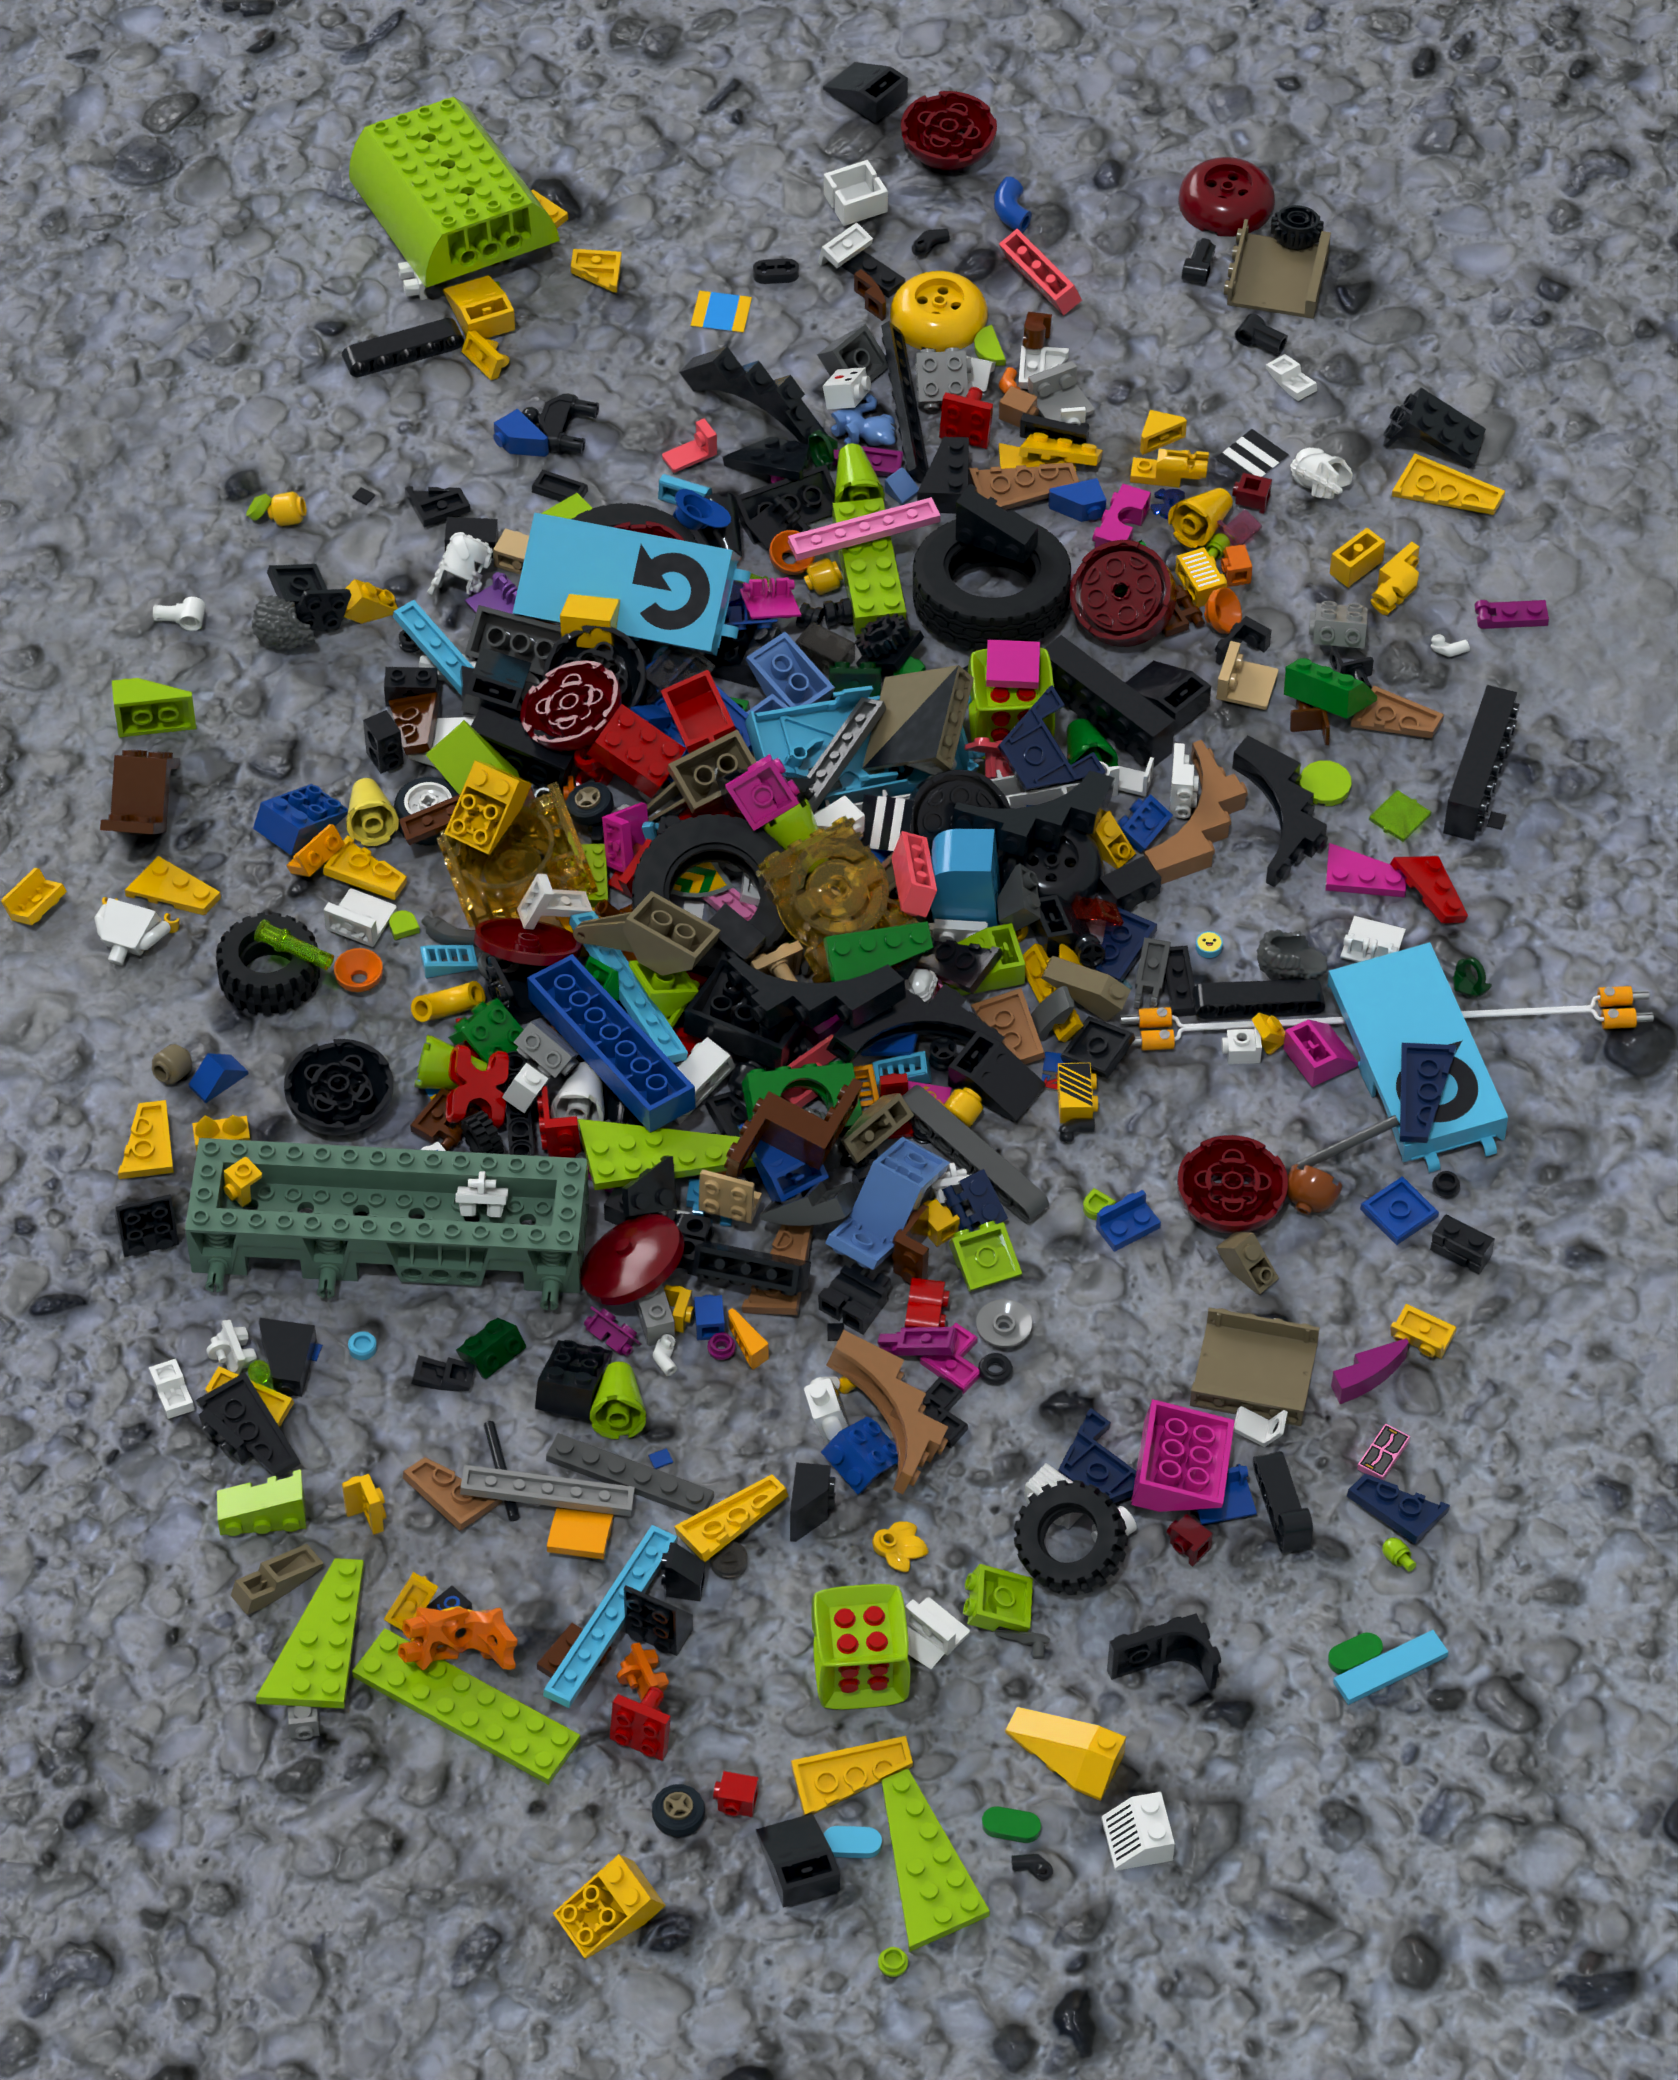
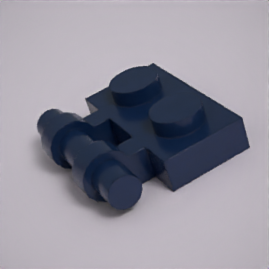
M984 1169L958 1181L962 1192L958 1194L955 1193L952 1185L942 1189L946 1197L944 1201L947 1208L951 1207L954 1216L957 1215L960 1218L958 1230L969 1229L970 1232H973L972 1224L977 1221L979 1225L990 1221H995V1224H998L1008 1219ZM966 1199L974 1213L968 1217L960 1203Z

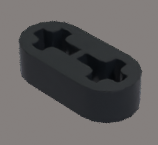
M788 258L759 260L753 265V278L760 284L791 283L799 278V264L796 260Z

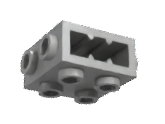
M954 347L945 349V352H935V349L920 350V353H916L915 368L918 407H924V410L928 411L939 409V406H942L945 392L966 397L969 389L973 387L972 382H968L967 373H971V358H966V351H960V348Z
M1333 601L1316 603V612H1310L1309 635H1313V644L1364 649L1368 608L1356 603H1350L1347 606L1337 605Z
M540 1018L531 1021L513 1042L518 1046L516 1049L518 1053L528 1060L530 1058L535 1060L539 1064L537 1068L547 1077L552 1075L556 1078L562 1074L566 1076L580 1062L576 1059L579 1054Z

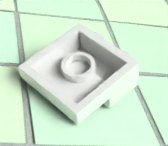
M1174 743L1170 812L1173 814L1172 817L1190 818L1191 808H1196L1199 776L1194 775V765L1189 764V755L1184 754L1185 744Z

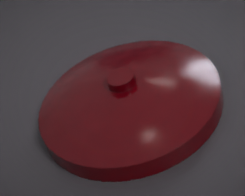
M497 918L483 921L475 928L474 943L482 951L506 961L532 966H550L572 954L576 959L580 957L582 944L575 940L572 932L553 924L538 921L532 930L524 929L520 918Z
M658 1214L642 1215L620 1223L604 1234L586 1255L581 1267L580 1277L584 1289L594 1301L604 1305L626 1304L649 1294L658 1288L678 1266L684 1252L683 1234L673 1220Z

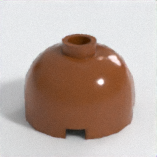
M1298 1164L1292 1165L1288 1173L1287 1196L1296 1205L1295 1209L1298 1212L1310 1215L1311 1212L1320 1213L1328 1210L1335 1204L1342 1190L1340 1182L1336 1186L1332 1183L1333 1176L1317 1168L1305 1165L1304 1169L1301 1170L1297 1169Z

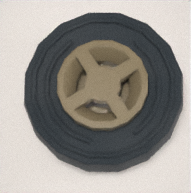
M600 782L582 783L569 793L566 800L567 811L570 817L580 825L589 826L600 823L602 817L611 814L614 807L612 793L606 785Z
M673 1784L663 1788L656 1795L652 1803V1818L657 1828L664 1834L673 1837H684L694 1833L701 1826L705 1817V1803L700 1793L684 1784Z

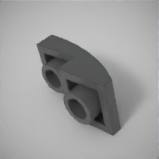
M1061 986L1051 993L1031 1014L1040 1041H1045L1054 1024H1065L1069 1015L1073 1012L1074 1000L1070 996L1067 986Z

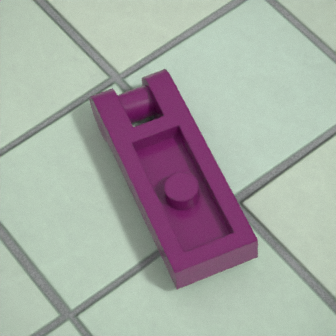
M1479 600L1474 604L1475 612L1479 615L1477 616V624L1481 629L1548 626L1549 617L1546 600L1511 602Z

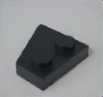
M413 486L405 487V494L423 527L445 521L447 517H456L471 512L470 504L461 488L448 487L442 489L439 487H428V491H413Z
M663 1156L660 1158L661 1162L651 1169L647 1168L639 1174L636 1180L630 1181L622 1188L624 1216L677 1209L673 1156Z

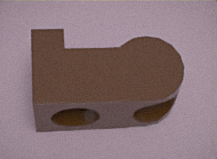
M1027 313L1023 337V346L1025 348L1041 349L1044 347L1045 338H1050L1052 314Z

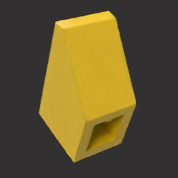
M354 579L345 588L349 589L351 593V598L344 617L363 624L391 616L398 609L394 595L387 589L383 590L369 582H362Z
M1105 811L1094 834L1090 835L1096 841L1103 860L1115 869H1118L1130 860L1136 852L1112 813Z

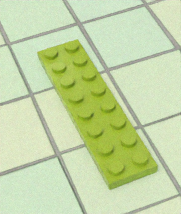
M386 1628L383 1629L352 1670L353 1678L548 1785L581 1741L580 1734L444 1660L431 1662L425 1670H421L415 1662L405 1663L399 1657L398 1649L400 1644L410 1641Z

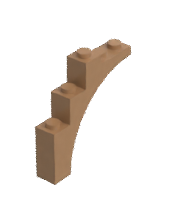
M1202 740L1192 743L1191 761L1198 773L1201 786V796L1197 808L1190 820L1178 833L1164 843L1144 852V857L1161 876V885L1212 867V858L1215 854L1212 843L1228 838L1229 826H1231L1229 814L1245 809V799L1248 796L1245 784L1239 782L1235 774L1226 776L1224 769L1215 762L1212 750L1210 748L1207 749Z
M843 1330L826 1366L845 1376L860 1388L877 1406L887 1421L895 1439L898 1454V1473L893 1490L903 1495L908 1484L914 1487L921 1471L916 1469L917 1466L922 1468L926 1461L931 1463L935 1453L942 1454L948 1442V1439L944 1438L948 1426L923 1414L926 1406L921 1403L926 1393L901 1381L904 1372L900 1371L904 1362L903 1359Z

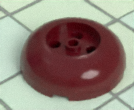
M940 91L939 95L927 98L925 95L918 98L908 106L901 120L902 139L908 151L925 165L943 170L961 169L980 161L992 148L997 133V121L991 114L990 107L972 95L957 91Z
M1218 157L1206 160L1188 172L1180 186L1178 204L1184 218L1195 228L1201 231L1207 229L1217 232V236L1234 237L1237 236L1238 228H1243L1245 219H1248V233L1258 230L1267 223L1270 214L1274 210L1275 194L1269 178L1256 165L1239 158Z
M594 661L570 662L545 674L546 679L537 687L533 685L523 700L520 716L525 731L536 743L554 751H573L594 743L622 703L621 688L616 676L612 671L603 667L601 663ZM534 729L542 730L548 735L555 737V739L549 740L546 735L538 737L533 731Z
M1237 1135L1213 1137L1201 1142L1199 1147L1191 1153L1188 1152L1183 1158L1177 1179L1179 1197L1186 1211L1198 1223L1211 1230L1227 1234L1251 1232L1269 1223L1281 1210L1288 1191V1175L1285 1166L1278 1155L1275 1157L1270 1151L1265 1149L1266 1145L1257 1140ZM1222 1178L1221 1183L1214 1182V1180Z

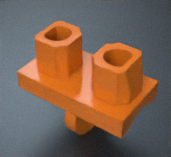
M640 1642L633 1643L631 1645L632 1651L620 1663L622 1669L617 1673L616 1677L620 1684H629L631 1689L636 1688L642 1701L650 1687H657L661 1691H665L669 1680L666 1673H653L652 1671L659 1663L655 1649L643 1650Z

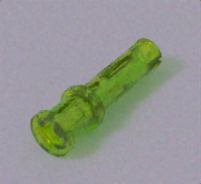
M263 919L255 931V941L259 943L263 941L273 946L274 950L278 952H289L309 963L317 965L323 970H328L333 963V954L295 938L288 929L277 928L271 925L267 919Z

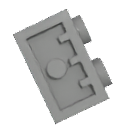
M1073 361L1028 377V393L1037 396V408H1039V413L1043 418L1060 421V410L1062 408L1085 407L1086 416L1094 413V407L1076 384L1077 366Z

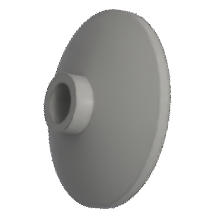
M998 1299L987 1303L981 1308L977 1315L976 1328L981 1338L987 1343L996 1347L1008 1348L1019 1345L1028 1338L1032 1330V1318L1026 1307L1019 1302L1010 1299Z

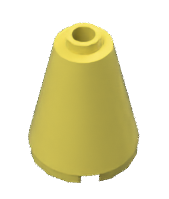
M370 778L359 779L352 787L346 819V828L349 836L353 840L360 841L361 845L378 846L388 842L391 839L390 836L398 830V814L376 781Z

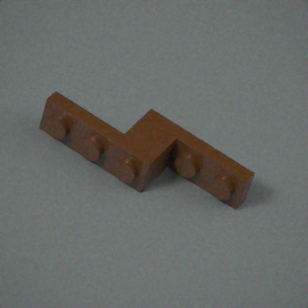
M530 787L522 809L513 821L540 810L532 787ZM460 794L399 819L407 843L412 845L445 831Z

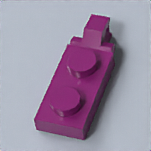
M861 446L876 475L889 477L902 467V451ZM834 450V462L832 464L835 466L838 465L839 450Z
M901 1327V1331L896 1332V1334H879L878 1345L879 1348L897 1356L953 1355L958 1334L954 1327Z

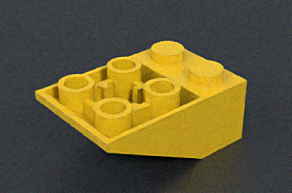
M489 275L443 289L465 337L468 331L476 330L485 339L515 330L514 309L506 293Z
M475 760L444 834L490 855L522 809L532 784L488 763Z
M618 1854L557 1908L553 1915L582 1956L587 1959L645 1925L666 1905L636 1863Z

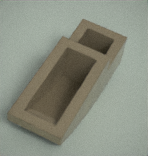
M308 1544L302 1545L260 1563L258 1571L235 1580L231 1597L246 1615H249L294 1590L321 1569L324 1563Z

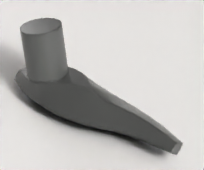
M995 1631L996 1635L1003 1638L1033 1645V1658L1044 1659L1045 1644L1050 1641V1638L1046 1635L1034 1632Z

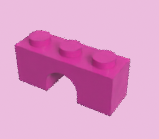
M1122 484L1118 493L1114 492L1111 498L1110 509H1106L1103 513L1101 527H1096L1092 541L1095 542V548L1115 540L1132 541L1133 527L1125 524L1142 525L1150 509L1151 492Z

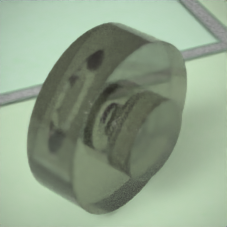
M731 1541L710 1558L712 1571L724 1579H734L741 1576L748 1565L746 1549L734 1541Z

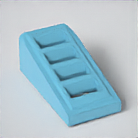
M427 945L420 947L425 978L478 969L473 945ZM462 955H468L469 961H463ZM457 956L458 961H453L452 957Z
M925 1051L872 1062L877 1087H879L880 1076H883V1069H888V1074H892L895 1068H898L899 1074L907 1073L908 1081L925 1084L932 1083L930 1062ZM905 1068H910V1072H905Z

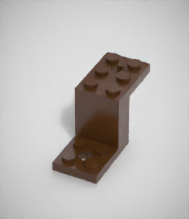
M122 750V755H114L111 814H109L108 819L101 820L100 830L143 834L167 832L170 770L179 769L180 758H173L172 752H148L147 756V751Z
M853 1078L849 1086L844 1084L837 1096L838 1101L835 1108L830 1107L824 1120L768 1091L764 1099L759 1098L752 1111L754 1114L751 1121L746 1120L739 1133L741 1136L738 1143L733 1142L727 1152L726 1157L728 1159L724 1165V1168L727 1169L726 1176L739 1178L760 1140L820 1170L858 1104L863 1082Z

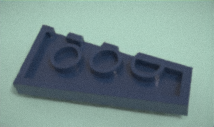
M1402 1043L1400 1142H1428L1457 1045Z

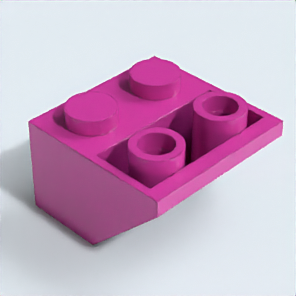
M1308 1019L1285 1030L1283 1049L1311 1087L1358 1066L1357 1060L1329 1024Z

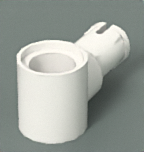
M187 597L183 600V603H177L176 606L154 605L153 618L155 622L172 621L180 624L185 630L197 631L202 626L206 604L200 598Z

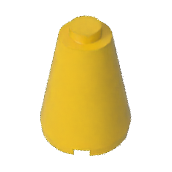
M1216 488L1177 502L1168 513L1169 526L1172 524L1175 530L1173 532L1175 538L1190 548L1206 545L1232 508V497L1225 489Z

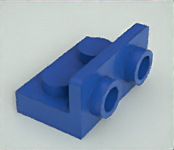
M1151 794L1143 801L1138 798L1129 808L1132 813L1128 817L1124 815L1117 822L1129 843L1140 853L1147 848L1173 816Z
M1144 1190L1135 1194H1128L1123 1200L1112 1206L1107 1205L1097 1213L1096 1229L1114 1252L1161 1227V1221L1146 1203V1193Z

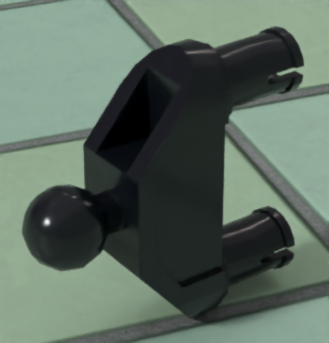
M566 393L545 402L542 413H539L534 407H527L522 413L534 425L539 423V430L548 437L549 451L558 453L561 450L583 454L586 439L565 434L571 418L575 414L596 419L599 412V403L580 400L576 395Z

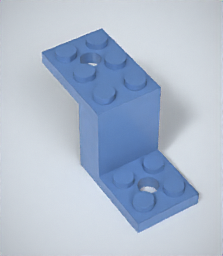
M902 1136L873 1161L850 1216L829 1234L825 1244L832 1247L836 1253L847 1255L856 1260L860 1266L874 1270L894 1252L892 1241L896 1232L899 1229L903 1230L911 1213L914 1210H918L927 1188L947 1171L950 1162Z

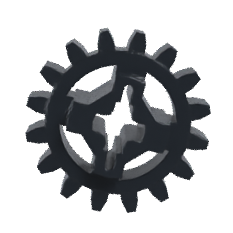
M895 613L891 617L890 614H886V616L881 618L877 617L874 622H868L865 628H861L862 633L856 635L857 640L855 644L862 656L866 655L867 658H871L875 655L878 658L880 655H887L892 649L896 650L900 644H903L905 642L903 638L909 636L908 631H910V627L903 615L899 616Z

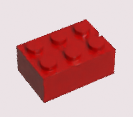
M709 670L660 690L688 754L736 730Z
M621 704L587 754L652 799L670 774L667 770L668 764L681 758L686 748Z

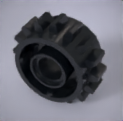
M1300 205L1287 206L1276 212L1275 217H1272L1270 233L1274 234V239L1286 248L1296 250L1307 249L1319 242L1321 231L1324 229V221H1320V216L1308 207Z

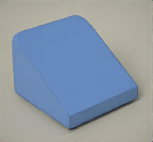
M903 467L885 479V492L901 505L917 495L919 487Z

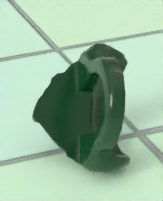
M819 429L808 437V444H810L811 449L810 457L816 468L826 464L828 470H830L831 464L834 462V450H837L838 441Z
M1469 957L1460 959L1457 962L1456 971L1452 978L1455 992L1468 997H1480L1492 987L1491 983H1485V970L1479 960ZM1471 965L1477 971L1478 981H1476L1475 976L1472 974Z

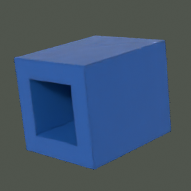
M722 1295L694 1297L697 1341L710 1340L716 1333H725Z

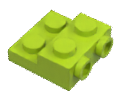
M990 1221L980 1225L979 1230L970 1232L969 1229H964L953 1234L954 1238L950 1240L949 1246L957 1268L961 1269L968 1292L1022 1275L1004 1222L995 1224V1221Z
M979 1564L972 1573L967 1575L965 1580V1590L970 1591L969 1598L965 1601L963 1614L968 1616V1625L995 1631L1000 1626L1019 1632H1027L1031 1625L1033 1578Z

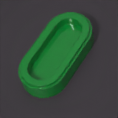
M1362 1633L1334 1646L1328 1655V1665L1333 1672L1342 1674L1381 1655L1383 1643L1373 1633Z
M994 1806L988 1808L982 1816L984 1832L994 1838L1030 1843L1035 1841L1041 1832L1040 1819L1031 1812Z

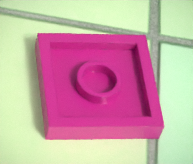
M988 640L986 687L1038 689L1040 642Z

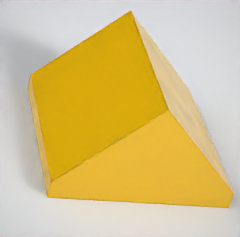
M569 594L560 614L561 637L575 630L583 631L581 626L585 625L617 629L620 599ZM594 628L591 634L583 633L576 642L577 647L589 649L594 648L599 642L603 641L614 646L612 633L603 631L600 628Z

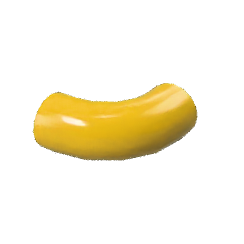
M471 981L448 989L419 995L411 1003V1012L413 1017L420 1022L472 1010L481 1001L485 1002V992L480 983Z

